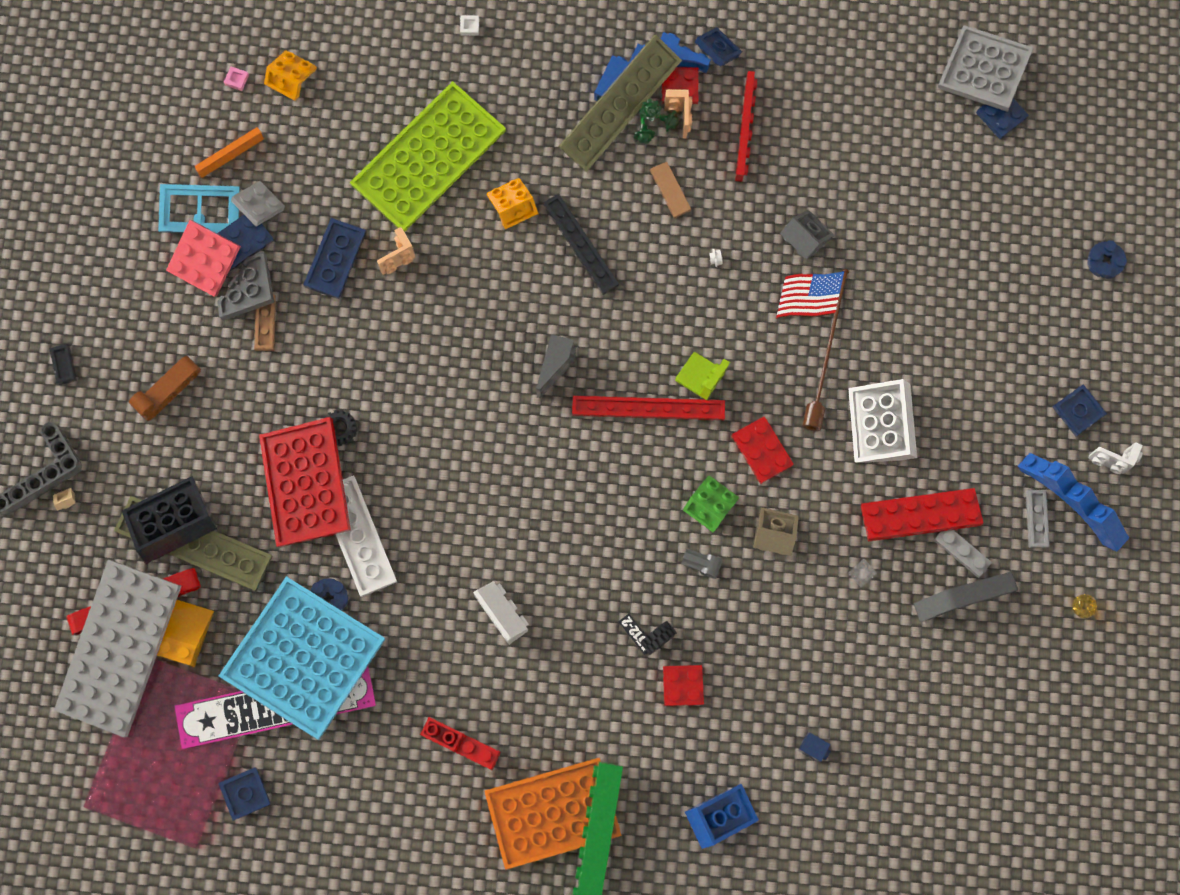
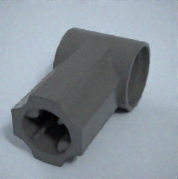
M687 548L681 565L700 571L704 576L716 579L723 560L710 554L704 555Z

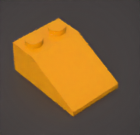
M176 600L157 656L195 667L214 611Z

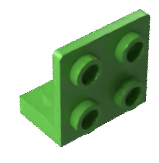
M708 476L690 497L683 511L714 533L739 497L714 478Z

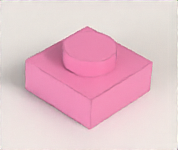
M230 66L224 84L225 86L243 91L249 74L246 71Z

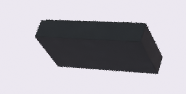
M64 344L49 348L56 384L62 385L77 381L70 345Z

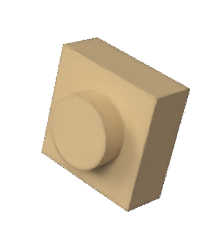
M72 488L53 495L56 510L67 509L75 504V493Z

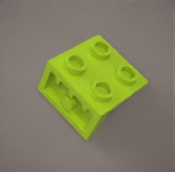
M693 352L675 378V381L707 400L726 373L730 362L723 359L720 365L718 363L714 364L698 353Z

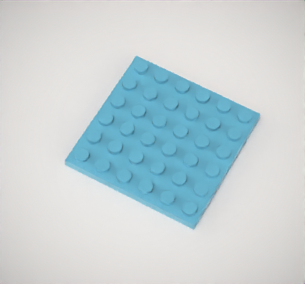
M286 576L219 674V677L317 740H320L382 646L385 638Z

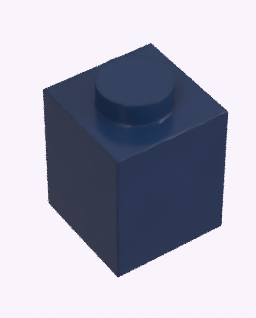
M809 732L806 734L798 751L819 763L822 759L826 761L831 752L828 748L831 744Z

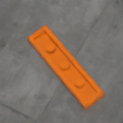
M256 127L195 165V169L200 177H205L264 140L261 131Z

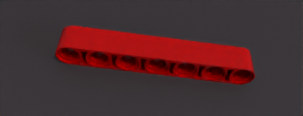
M195 568L163 578L164 580L181 585L178 597L201 588ZM91 606L66 616L72 636L82 633Z

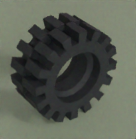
M333 410L334 413L329 412L328 416L324 418H333V424L338 421L346 423L347 429L345 433L341 435L335 434L338 446H342V444L348 445V442H352L354 440L353 437L357 435L358 427L356 421L347 411Z
M665 621L646 636L640 644L651 655L673 638L677 632L668 621Z

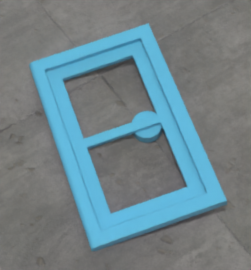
M160 184L158 231L184 233L189 222H170L171 195L198 196L197 214L194 216V221L215 233L220 232L239 218V209L231 202L232 196L240 192V186ZM202 196L229 197L228 223H204L205 216L201 214Z

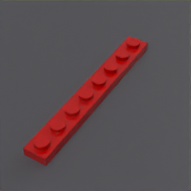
M573 396L572 416L725 420V400Z

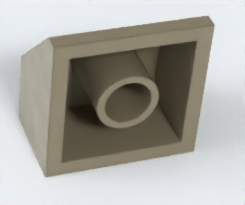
M761 507L753 548L791 556L797 538L798 516Z

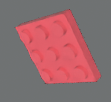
M189 220L166 271L217 297L241 246L199 223Z

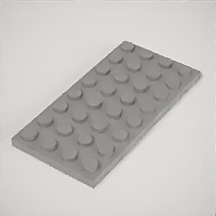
M108 560L54 710L119 736L128 737L181 585L113 560Z

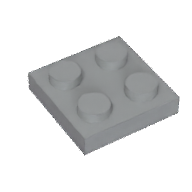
M261 181L237 193L231 199V202L255 226L284 211L285 205Z

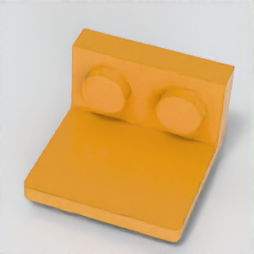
M285 50L267 66L264 85L296 101L300 95L302 82L316 71L317 66Z
M520 178L487 193V197L497 210L505 230L538 214L534 199Z

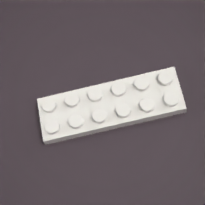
M353 475L343 479L351 531L336 534V537L358 592L363 597L397 583V580L358 483Z

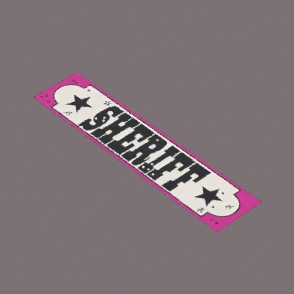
M369 667L366 668L337 714L376 706ZM242 691L175 706L182 749L292 725L291 722Z

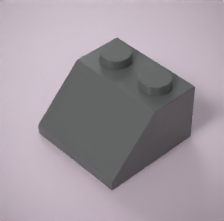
M810 210L793 217L780 233L784 240L791 244L797 250V253L805 259L817 253L835 236Z

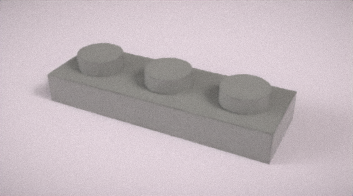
M954 530L941 531L934 539L938 545L978 578L992 563Z

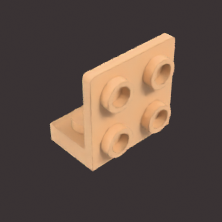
M666 90L664 111L670 113L674 110L676 113L683 111V138H687V132H691L692 97H689V90Z
M402 227L394 230L396 234L394 240L398 249L377 260L383 275L393 273L397 267L407 265L415 258L413 247Z

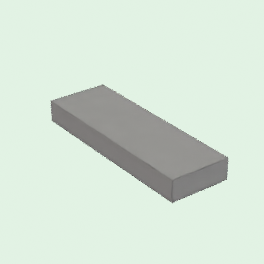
M1027 490L1029 548H1049L1047 490Z

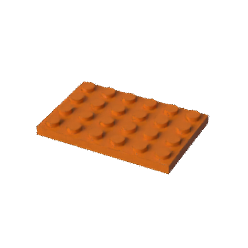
M600 757L484 791L505 870L580 848V846L584 847L585 838H582L583 827L588 826L589 818H585L587 806H591L592 798H589L590 786L595 784V778L592 777L594 765L598 766ZM616 814L611 839L622 836Z

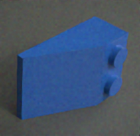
M742 784L685 811L702 849L713 846L759 821Z

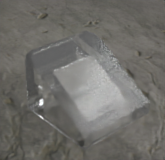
M863 559L848 574L860 587H863L877 572Z

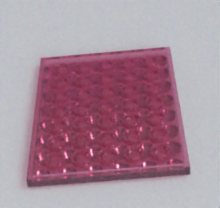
M155 659L128 737H122L113 733L83 807L187 846L197 848L220 789L218 783L222 782L240 736L182 749L175 706L235 693L241 690Z

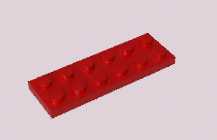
M975 488L861 503L860 506L868 542L982 526L984 523Z

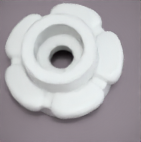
M713 249V253H709L711 265L715 264V267H717V265L723 264L721 251Z

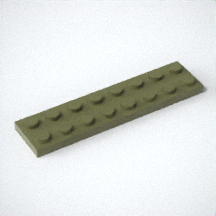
M654 35L558 147L583 171L587 172L642 108V103L647 102V99L655 93L682 60L657 35Z
M130 496L124 509L142 500ZM122 513L114 531L131 538ZM216 531L168 553V555L256 592L273 557L266 552Z

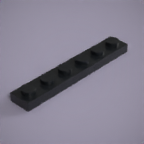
M558 193L543 202V206L602 295L618 287V281L560 194Z

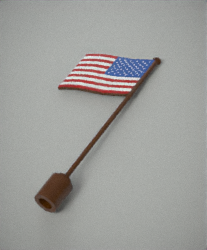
M848 269L831 274L790 275L785 277L776 319L788 316L817 317L834 314L816 401L807 404L802 424L804 429L810 431H821L826 408L822 406L823 404L819 400L846 277L849 274Z

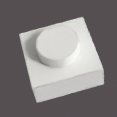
M461 15L460 35L479 36V16Z

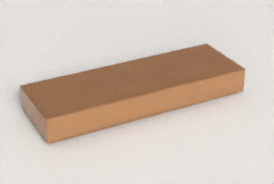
M665 162L651 168L650 172L673 218L675 219L690 212L691 208L668 163Z
M273 295L274 303L255 309V351H274L275 295Z

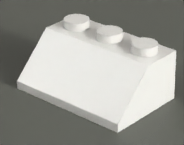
M493 581L473 592L477 601L509 645L528 632L526 627L529 625L523 615L520 617L515 612L517 607L511 599L507 601L504 597L506 592L500 583L496 585Z

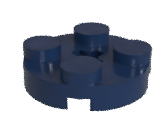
M1110 240L1096 244L1089 251L1087 260L1089 270L1095 276H1101L1106 279L1118 276L1127 263L1123 249ZM1104 256L1110 258L1111 264L1102 261Z
M326 578L312 585L310 590L312 593L322 599L327 593H330L331 596H334V599L330 600L331 605L341 611L346 608L349 597L346 588L341 582Z

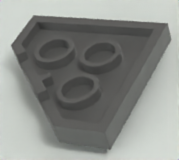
M264 252L247 257L242 263L243 268L239 274H235L228 285L229 289L217 301L219 317L223 321L274 303L267 255Z

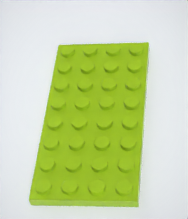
M452 81L350 181V185L397 228L402 227L405 232L506 132V128Z

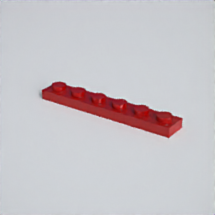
M753 71L747 72L735 177V181L740 182L743 181L744 176L748 175L749 167L745 162L746 158L750 156V147H747L748 141H751L752 130H749V125L753 124L754 113H751V107H755L756 96H753V90L757 89L758 79H754L755 72Z

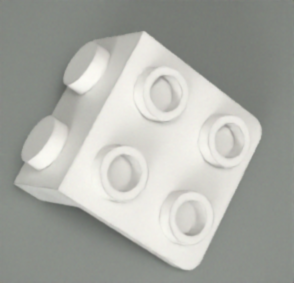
M1135 442L1124 451L1122 456L1098 447L1088 458L1095 465H1104L1110 468V471L1113 473L1124 474L1134 467L1135 463L1140 461L1143 454L1140 451L1143 445Z

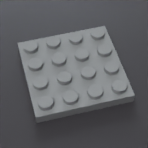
M963 25L938 84V89L1008 112L1033 47Z

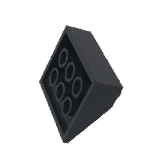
M193 476L122 510L136 552L145 564L217 530L213 517Z

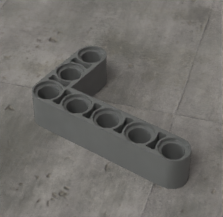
M48 422L41 428V435L56 460L0 493V504L6 501L5 508L0 510L1 515H9L81 471L82 463L64 432L56 424ZM55 429V434L49 437V432ZM61 445H65L64 451L58 453V448ZM74 461V466L68 469V463ZM57 471V476L51 479V473ZM40 481V486L34 489V483ZM20 491H23V496L20 499H17V494Z
M1007 572L939 592L914 603V607L919 621L923 622L955 609L1018 590L1012 572Z

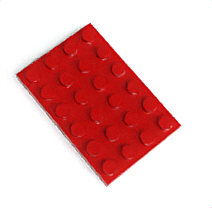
M328 417L259 435L276 547L280 548L351 531L333 418Z

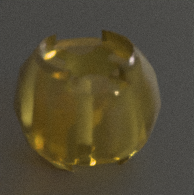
M1081 594L1075 597L1072 608L1074 613L1080 618H1091L1097 611V602L1094 597L1088 594ZM1086 602L1088 604L1086 606L1087 609L1083 610V603Z

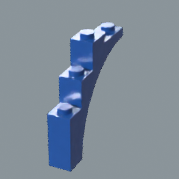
M663 32L660 39L682 60L677 67H698L699 71L708 72L711 59L705 54H697L691 51L688 47L679 46L680 39L676 35ZM637 44L629 62L621 56L616 57L612 55L594 92L595 101L600 99L645 45Z
M1029 453L1018 465L1021 472L1045 485L1074 509L1094 531L1102 545L1117 552L1129 539L1114 509L1099 503L1092 488L1077 482L1068 466L1057 461L1051 463L1032 453Z

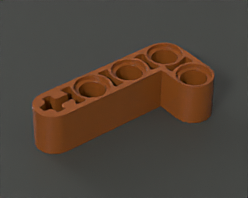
M184 356L145 394L142 391L135 393L129 400V404L146 421H150L199 375L201 368L188 356Z

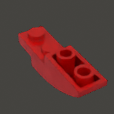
M428 717L420 733L421 736L490 770H493L501 754L500 751Z

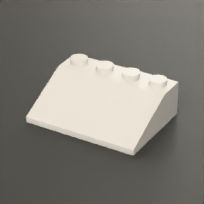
M901 379L849 388L855 463L900 461L917 458L910 383Z

